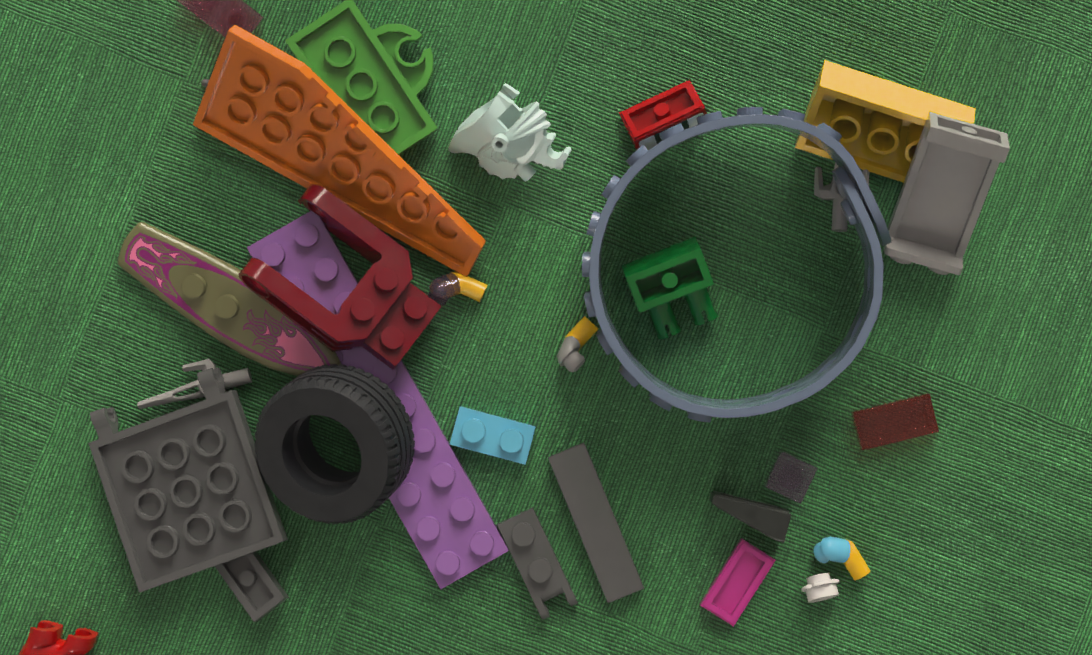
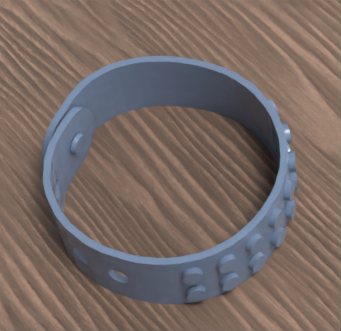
M763 107L738 108L737 116L726 118L722 117L721 111L698 116L696 118L698 125L684 130L680 123L659 133L662 141L650 150L642 145L626 160L630 168L620 179L613 175L601 195L607 201L601 213L593 211L586 233L593 236L591 252H584L582 256V277H589L590 291L584 294L585 305L589 318L596 316L601 330L597 331L596 336L605 353L609 355L614 352L622 364L618 370L621 375L634 388L640 384L650 392L649 400L668 411L671 410L672 406L687 411V418L709 423L712 417H749L777 411L802 401L826 387L852 363L863 348L877 320L883 297L884 263L880 245L883 247L891 243V237L863 173L853 156L839 142L842 135L822 122V124H818L816 127L804 122L805 114L787 109L779 110L778 116L763 114ZM759 126L793 132L809 139L825 150L838 165V168L832 170V173L843 199L840 205L849 224L855 225L865 261L864 291L859 311L846 337L837 349L811 373L794 383L769 393L740 399H711L675 389L655 377L633 356L612 323L606 307L601 283V254L604 236L615 206L628 185L642 169L666 150L686 140L703 134L736 127Z

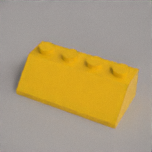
M824 60L810 97L804 122L816 127L823 122L840 133L842 138L839 142L853 156L860 169H867L869 172L904 183L929 112L974 124L976 108ZM798 135L795 148L833 160L825 150L809 139Z

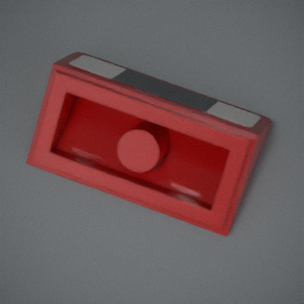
M690 80L619 112L636 150L642 145L650 150L662 141L659 133L680 123L684 130L698 125L696 119L698 116L707 114L706 108Z

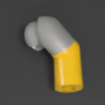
M584 316L565 336L557 354L559 365L565 366L569 372H576L584 364L585 358L578 351L599 329L587 317Z

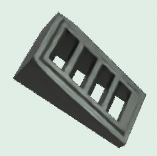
M717 491L711 492L709 500L715 507L777 542H785L791 514L786 508Z

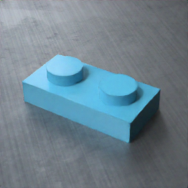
M460 406L450 445L526 465L536 426Z

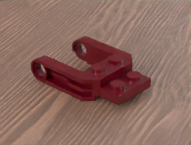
M311 184L298 200L299 204L303 203L309 211L317 214L326 224L325 227L328 231L373 264L342 303L337 314L330 312L268 264L257 258L249 260L238 274L239 278L252 292L332 352L351 350L353 347H363L394 370L442 306L410 283L413 275L408 250L331 192L317 184Z

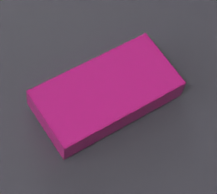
M741 538L703 597L700 606L734 627L776 560Z

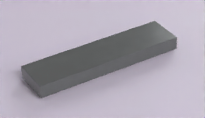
M580 443L549 456V462L607 602H613L644 589L585 443Z

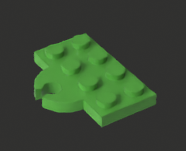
M345 0L285 40L296 58L305 63L399 156L439 130L417 98L428 87L434 73L432 49L423 50L421 58L414 63H407L400 57L403 45L409 42H419L423 38V35L416 29L404 24H385L372 30L354 1Z

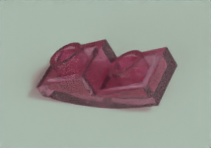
M177 0L225 38L228 30L234 25L252 33L263 19V16L242 0Z

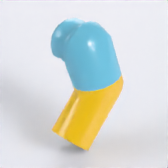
M830 536L823 538L821 542L814 546V556L820 563H827L829 560L844 563L854 581L861 579L871 571L855 544L850 540Z

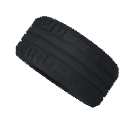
M343 364L317 366L312 370L305 371L272 396L262 409L255 432L256 440L254 447L256 449L257 463L269 488L292 511L316 522L322 521L326 524L352 523L357 519L365 518L378 509L400 487L407 477L413 462V448L415 447V441L413 440L414 432L411 430L413 427L409 421L410 417L405 412L404 405L396 397L394 391L387 384L382 383L378 377H374L373 374L365 373L360 368L356 369L354 366L347 367ZM311 415L330 417L343 424L352 433L361 453L360 471L349 472L337 469L318 454L313 446L309 432Z

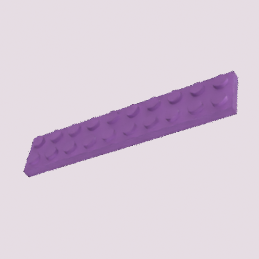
M312 211L247 247L252 258H257L268 264L333 314H337L342 303L358 284L333 237L326 229L325 223ZM363 347L335 351L343 365L347 367L354 366L356 369L360 368L365 373L369 372L374 377H378L382 383L387 384L394 391L396 397L401 400L406 409L405 412L410 417L409 421L412 423L413 428L411 430L414 432L413 440L415 441L413 462L407 477L389 499L439 588L442 589L508 552L509 549L404 362L401 360L395 369L392 370Z

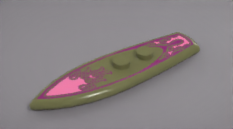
M139 222L124 239L118 256V265L189 321L241 355L271 369L294 376H299L317 366L342 364L335 351L332 352L245 286L238 275L241 270L145 222Z

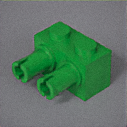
M696 237L622 265L638 311L641 313L648 310L658 339L669 338L665 325H668L672 336L681 331L670 301L685 296L695 325L705 324L701 313L703 310L709 322L718 317V313L715 311L707 287L714 285Z

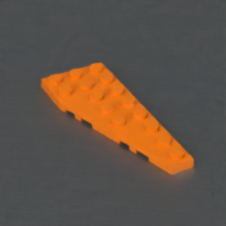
M237 25L228 30L193 125L307 189L311 184H317L325 188L377 228L467 277L479 257L486 240L305 63Z

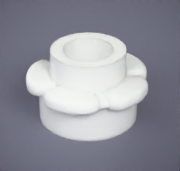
M822 573L806 578L808 585L801 588L802 592H806L808 603H814L839 596L836 584L840 583L839 579H831L829 573Z

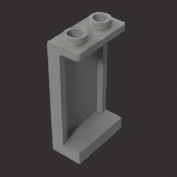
M929 112L888 225L891 243L884 246V254L901 264H911L913 262L927 266L937 274L948 275L952 273L961 275L963 256L1000 162L1005 163L1010 150L1008 134Z

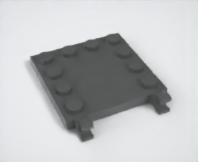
M219 367L215 369L209 368L197 373L198 381L206 400L118 432L119 422L114 407L102 408L90 413L92 424L99 439L88 444L139 593L288 540L271 489L265 482L258 466L254 440L237 390L225 392V382Z

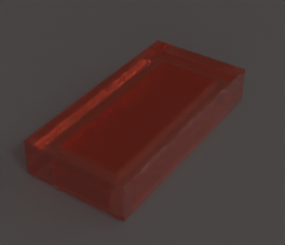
M929 393L851 412L860 450L939 432Z

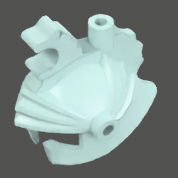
M506 83L493 99L476 109L459 126L449 145V151L452 153L475 155L479 160V166L484 168L489 175L499 176L502 180L505 178L515 179L519 175L525 182L536 173V170L530 165L531 161L536 162V164H542L543 167L548 166L550 169L561 170L567 161L571 148L566 147L562 152L554 151L551 148V144L556 137V133H548L546 130L551 125L545 119L547 116L546 112L539 109L537 101L523 109L519 108L511 99L517 97L520 92Z

